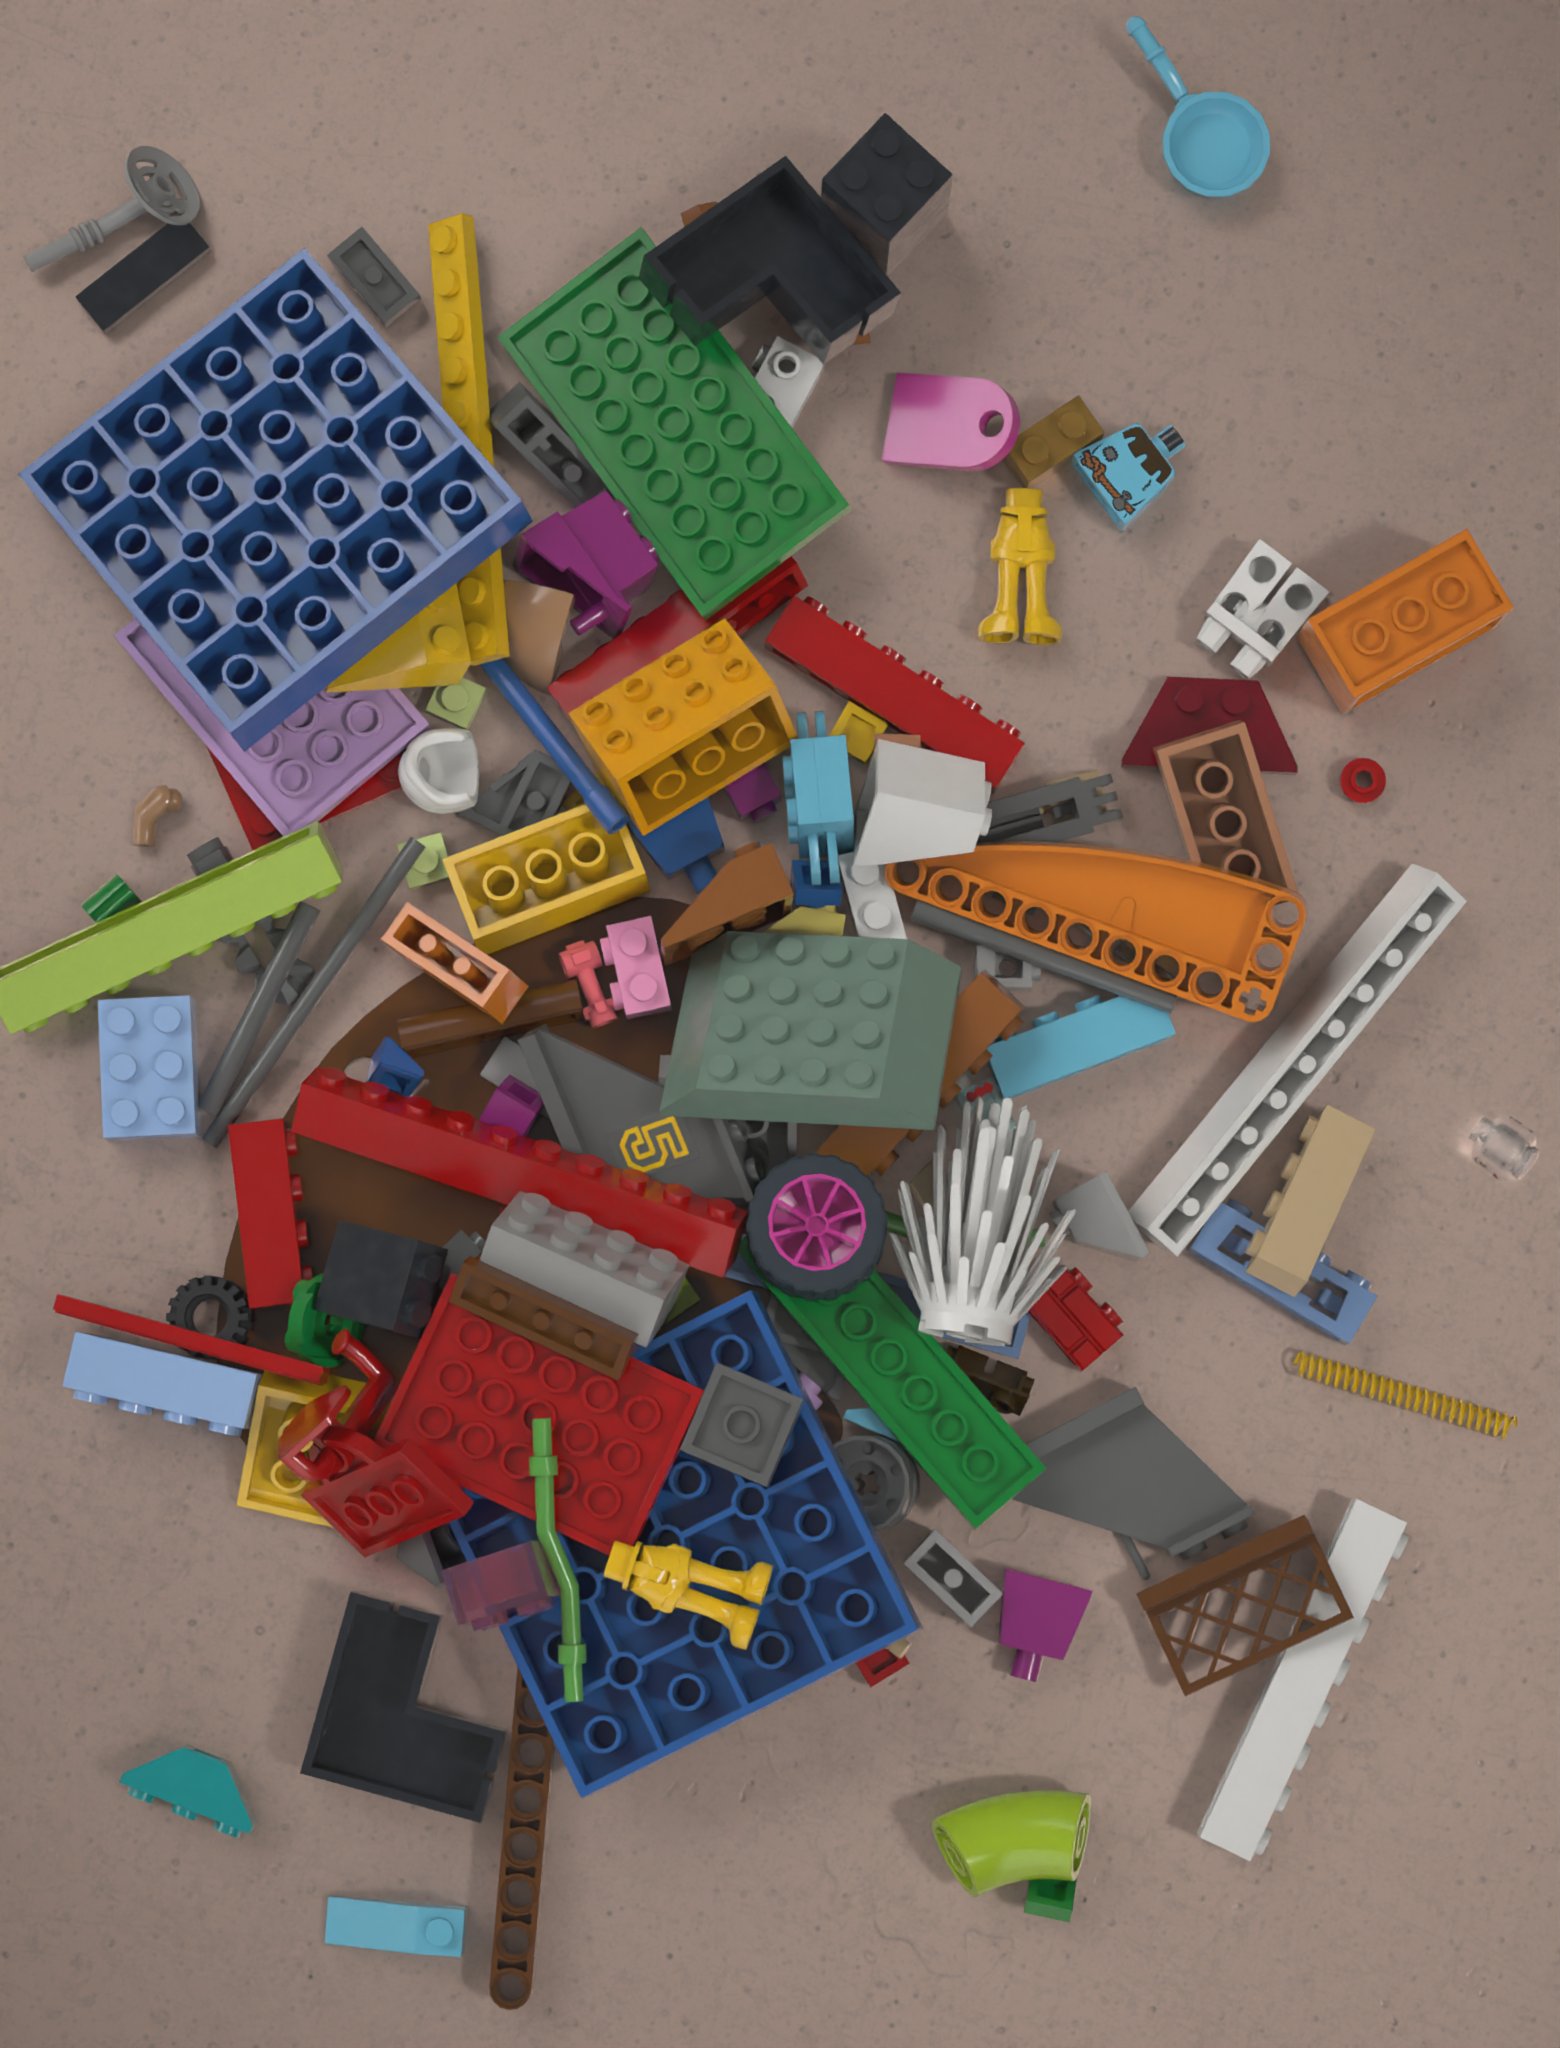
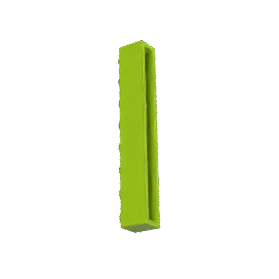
M319 821L313 822L0 967V1017L10 1035L22 1029L26 1033L37 1030L49 1021L48 1017L63 1010L67 1014L76 1012L90 1002L89 998L104 991L108 995L117 993L129 986L132 978L145 972L149 976L161 973L172 965V960L187 953L190 957L200 955L214 945L213 941L228 934L232 938L241 936L254 928V922L269 915L274 919L282 917L293 911L297 907V902L310 896L313 899H321L333 893L338 888L337 884L342 882L343 867Z

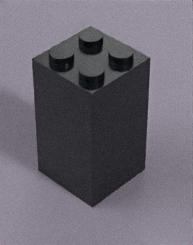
M884 113L822 178L821 198L889 277L947 215L953 174L889 115Z

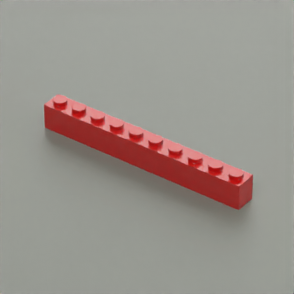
M316 1067L301 1083L291 1129L293 1133L506 1205L513 1200L519 1191L539 1194L547 1198L550 1204L568 1212L583 1213L590 1217L593 1223L611 1231H624L633 1236L636 1242L652 1249L670 1251L676 1255L678 1260L689 1264V1267L722 1278L725 1277L736 1261L748 1211L736 1208L735 1204L729 1200L722 1198L710 1199L692 1193V1190L684 1185L676 1183L665 1184L650 1179L647 1174L640 1170H623L605 1164V1161L598 1156L591 1154L579 1155L562 1149L556 1142L534 1140L519 1135L515 1129L509 1126H492L477 1121L474 1116L467 1112L448 1111L433 1106L425 1098L418 1096L406 1097L391 1092L388 1087L381 1083H364L347 1077L343 1071L336 1068Z

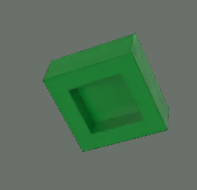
M1077 1878L1074 1881L1059 1879L1028 1880L1024 1913L1070 1922Z

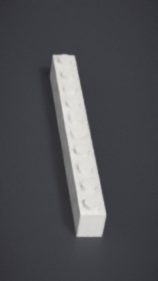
M1413 863L1131 1207L1128 1212L1134 1224L1152 1242L1178 1257L1467 902L1437 872Z

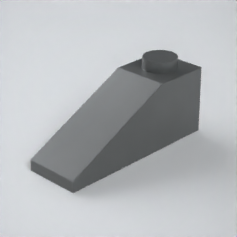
M520 381L490 409V420L494 427L574 508L604 491H607L611 497L613 496L563 426Z

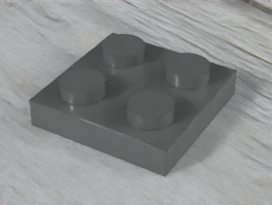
M716 1362L680 1450L769 1487L805 1399Z

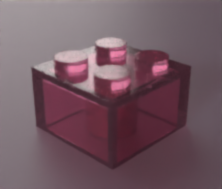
M529 1541L441 1570L458 1626L472 1625L474 1631H485L509 1623L507 1614L517 1611L520 1617L524 1615L531 1616L554 1608L552 1599L560 1597V1588L540 1541Z

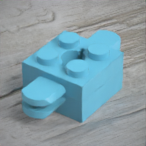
M815 711L816 737L808 738L806 712L796 713L799 739H790L791 756L782 757L789 844L798 843L799 859H809L812 886L821 885L819 859L821 857H828L830 884L840 883L838 855L854 852V817L846 735L826 736L824 711Z

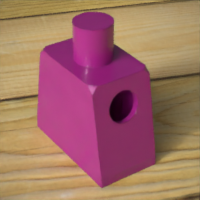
M1005 1569L1002 1583L1003 1595L1001 1596L998 1644L1017 1649L1010 1676L1037 1682L1044 1656L1058 1660L1064 1659L1091 1599L1092 1591Z

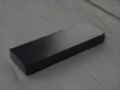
M167 223L75 297L103 333L107 334L208 254L211 249L190 223L186 225Z

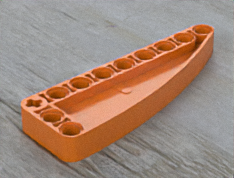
M1038 841L977 842L974 852L912 860L917 864L920 871L919 878L913 883L905 882L900 878L897 871L899 862L889 863L885 868L887 883L899 893L1249 1022L1263 1020L1274 1007L1308 915L1307 902L1303 896L1286 887L1191 860L1099 845ZM954 875L961 881L963 889L959 898H948L942 893L940 881L943 876ZM997 891L1005 898L1006 907L1002 914H991L985 909L983 896L986 892ZM1284 900L1294 903L1299 912L1298 920L1292 924H1282L1279 922L1273 912L1275 904ZM1040 907L1046 911L1049 917V925L1046 929L1034 930L1028 925L1026 912L1029 908ZM1083 923L1090 928L1093 937L1089 945L1078 946L1071 941L1069 928L1072 924ZM1118 939H1126L1132 942L1136 950L1135 959L1130 962L1117 960L1112 952L1113 942ZM1273 944L1277 946L1282 952V963L1272 968L1263 965L1257 955L1258 949L1262 945ZM1169 955L1177 960L1180 969L1176 977L1164 978L1158 974L1155 962L1159 956ZM1206 971L1217 973L1223 982L1222 991L1217 994H1207L1202 991L1198 982L1199 975ZM1252 988L1261 990L1260 998L1266 1001V1006L1259 1004L1256 1010L1248 1008V999L1242 996L1243 991L1249 994Z

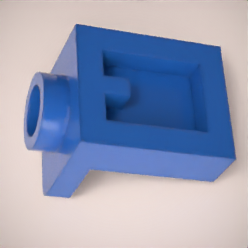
M792 860L790 886L794 893L793 904L806 905L811 908H822L827 905L841 906V881L837 884H830L828 861L820 860L821 885L812 886L810 861Z

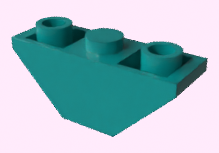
M190 1745L123 1773L119 1783L129 1786L127 1794L136 1799L153 1804L155 1797L172 1803L171 1812L196 1821L198 1814L216 1821L214 1829L236 1838L240 1837L242 1831L248 1834L253 1832L257 1823L232 1763Z

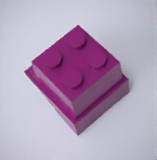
M604 491L562 516L558 511L522 533L513 560V566L517 572L532 584L574 594L575 602L573 608L580 614L569 622L578 636L597 626L614 639L624 630L633 608L629 603L649 589L658 568L656 562L658 554L652 543L645 536L639 538L630 525L632 517L623 502L619 499L613 501L609 493Z

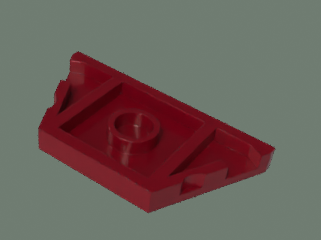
M1168 676L1121 760V767L1159 769L1153 751L1154 747L1241 720L1246 724L1261 774L1296 775L1298 772V765L1258 680Z

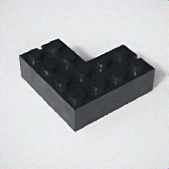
M784 156L646 253L643 257L638 276L663 308L672 304L671 318L695 346L766 296L823 365L856 341L858 333L863 337L891 317L901 295L899 289L787 156Z
M351 1591L300 1774L481 1823L484 1819L494 1779L485 1776L487 1771L494 1773L498 1768L508 1729L419 1705L443 1615L404 1604L399 1606L398 1612L392 1611L394 1601Z

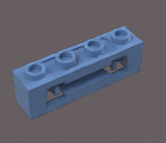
M1230 1198L1227 1204L1222 1202L1197 1232L1187 1250L1344 1345L1350 1344L1377 1298V1295L1369 1291L1372 1283L1350 1270L1347 1271L1345 1276L1329 1267L1332 1259L1320 1252L1309 1279L1317 1284L1324 1281L1343 1293L1340 1298L1333 1294L1331 1290L1324 1288L1321 1289L1314 1301V1304L1334 1314L1333 1319L1309 1305L1312 1300L1301 1292H1298L1293 1297L1245 1272L1249 1264L1248 1260L1240 1264L1217 1250L1219 1246H1222L1239 1258L1246 1251L1249 1241L1232 1233L1233 1228L1238 1229L1251 1238L1257 1228L1262 1231L1265 1229L1250 1219L1253 1212L1244 1205Z

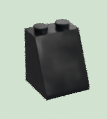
M339 1220L313 1310L381 1330L421 1339L430 1319L449 1249L417 1239Z

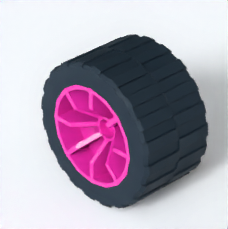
M809 1153L807 1156H795L787 1159L782 1165L775 1166L770 1170L768 1176L763 1181H760L748 1207L747 1242L749 1251L752 1252L755 1266L759 1272L761 1271L764 1274L766 1281L773 1287L776 1286L788 1296L803 1298L804 1301L815 1302V1300L822 1299L828 1301L836 1299L837 1296L845 1293L846 1295L856 1290L859 1284L865 1283L872 1275V1270L878 1265L882 1257L886 1241L887 1213L884 1211L882 1195L875 1188L874 1181L869 1175L866 1176L859 1169L860 1167L851 1161L849 1163L840 1159L839 1156Z

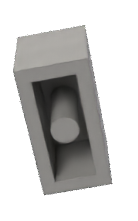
M933 1529L902 1562L971 1628L1003 1595L992 1582L936 1529Z

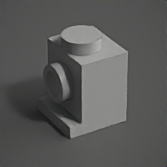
M975 945L974 979L980 972L986 969L1008 991L1030 992L1032 981H1040L1041 967L981 945ZM1001 962H1012L1016 969L1015 973L1009 977L1003 976L998 969Z

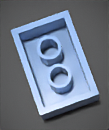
M190 995L98 1000L103 1138L112 1142L201 1137L200 1108L198 1107L200 1095L196 1000Z

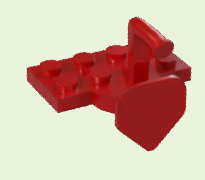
M342 1329L333 1340L332 1352L335 1355L340 1353L344 1355L369 1380L339 1421L335 1417L345 1405L352 1392L346 1385L338 1387L309 1402L294 1417L278 1440V1458L296 1476L302 1480L310 1481L301 1496L365 1558L465 1516L474 1502L462 1491L460 1484L452 1477L447 1476L430 1459L427 1451L415 1444L410 1438L383 1449L366 1436L397 1391V1382L392 1372L360 1341L351 1336L348 1329ZM313 1441L314 1443L310 1447L308 1458L301 1450L309 1442Z

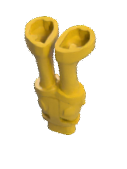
M1006 489V507L1000 508L1001 519L997 533L990 542V558L992 562L998 564L997 602L992 614L983 619L978 625V639L982 642L994 644L1010 643L1018 639L1019 571L1024 569L1026 570L1027 608L1023 625V640L1032 645L1046 646L1059 644L1062 642L1063 629L1059 622L1051 617L1046 598L1047 565L1054 563L1056 545L1050 538L1046 520L1048 510L1042 508V490Z
M616 1540L614 1541L603 1577L623 1583L622 1589L626 1591L630 1587L629 1590L649 1601V1604L655 1610L672 1613L676 1607L712 1618L722 1623L729 1630L730 1641L734 1647L743 1650L747 1649L760 1610L726 1602L690 1588L689 1584L695 1582L741 1596L747 1601L762 1605L772 1574V1565L758 1562L750 1570L738 1572L718 1568L691 1558L692 1551L689 1548L678 1546L677 1544L663 1547L643 1545L642 1542L637 1541L634 1547Z

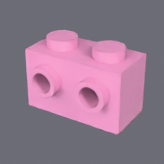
M651 916L607 925L608 937L600 939L605 965L615 964L618 982L610 983L615 1010L625 1009L627 1020L671 1011L670 998Z

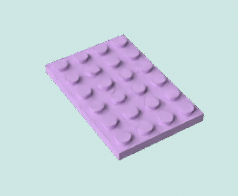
M135 618L114 635L117 641L282 836L322 819L406 749L407 745L416 736L431 728L430 724L399 688L326 693L324 688L244 752Z

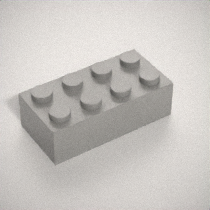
M522 1191L518 1192L492 1224L480 1257V1261L638 1333L636 1343L644 1347L649 1345L671 1314L689 1264L678 1260L676 1255L670 1251L652 1249L636 1242L633 1236L624 1231H611L593 1223L591 1218L583 1213L565 1211L550 1204L547 1198L539 1194L524 1193Z

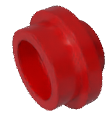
M1369 758L1352 760L1344 767L1340 775L1342 792L1349 800L1359 804L1375 801L1383 793L1386 786V776L1383 768L1376 761ZM1360 772L1369 774L1372 780L1371 786L1368 788L1359 787L1355 781L1356 774Z

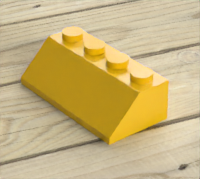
M585 804L442 859L476 948L485 954L493 953L651 891L645 870L627 825L616 833L608 834Z

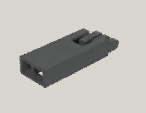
M1106 774L1080 782L1079 777H1073L989 801L986 808L992 809L990 827L986 836L979 835L977 842H1061L1093 833V826L1123 818L1121 809L1102 812L1101 805L1118 800L1116 791L1099 796L1097 794L1096 787H1105L1113 783L1111 774ZM1068 799L1069 803L1051 807L1053 815L1056 819L1073 814L1074 819L1044 827L1039 807Z

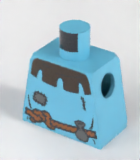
M1135 423L1078 451L1073 455L1071 465L1119 530L1123 532L1172 483L1176 472L1167 460L1185 448L1186 445L1172 425L1167 426L1150 438L1144 428L1139 423Z

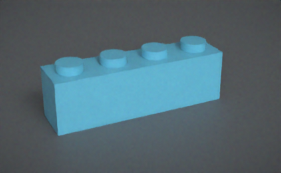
M1098 995L1075 1004L1077 1012L1060 1018L1057 1011L1032 1020L1034 1029L1018 1035L1015 1032L1006 1042L999 1036L987 1049L993 1055L987 1064L1001 1101L1003 1102L1005 1098L1012 1099L1173 1038L1176 1032L1169 1014L1123 996L1102 1002L1101 996Z

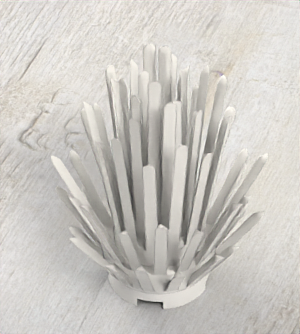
M978 1096L975 1111H972L969 1101L965 1102L962 1130L957 1127L956 1148L953 1151V1158L948 1164L946 1224V1130L942 1125H939L935 1134V1152L933 1151L932 1154L933 1210L929 1203H925L923 1206L925 1218L919 1217L917 1221L909 1184L901 1181L902 1190L898 1189L901 1202L899 1207L912 1252H909L905 1243L899 1242L896 1234L888 1232V1236L897 1254V1261L921 1310L918 1329L920 1332L943 1338L944 1331H947V1336L965 1339L966 1343L1005 1346V1344L1011 1345L1013 1327L1069 1267L1059 1266L1046 1279L1061 1259L1060 1256L1052 1257V1255L1067 1235L1063 1234V1232L1075 1215L1076 1209L1066 1212L1028 1272V1267L1049 1228L1048 1223L1041 1224L1027 1247L1060 1149L1052 1152L1048 1166L1041 1170L1032 1196H1030L1029 1191L1043 1143L1041 1138L1032 1140L1036 1120L1032 1119L1029 1121L1030 1113L1027 1110V1105L1019 1109L1016 1129H1010L1013 1100L1005 1098L1002 1102V1107L998 1103H992L988 1119H984L981 1122L984 1102Z

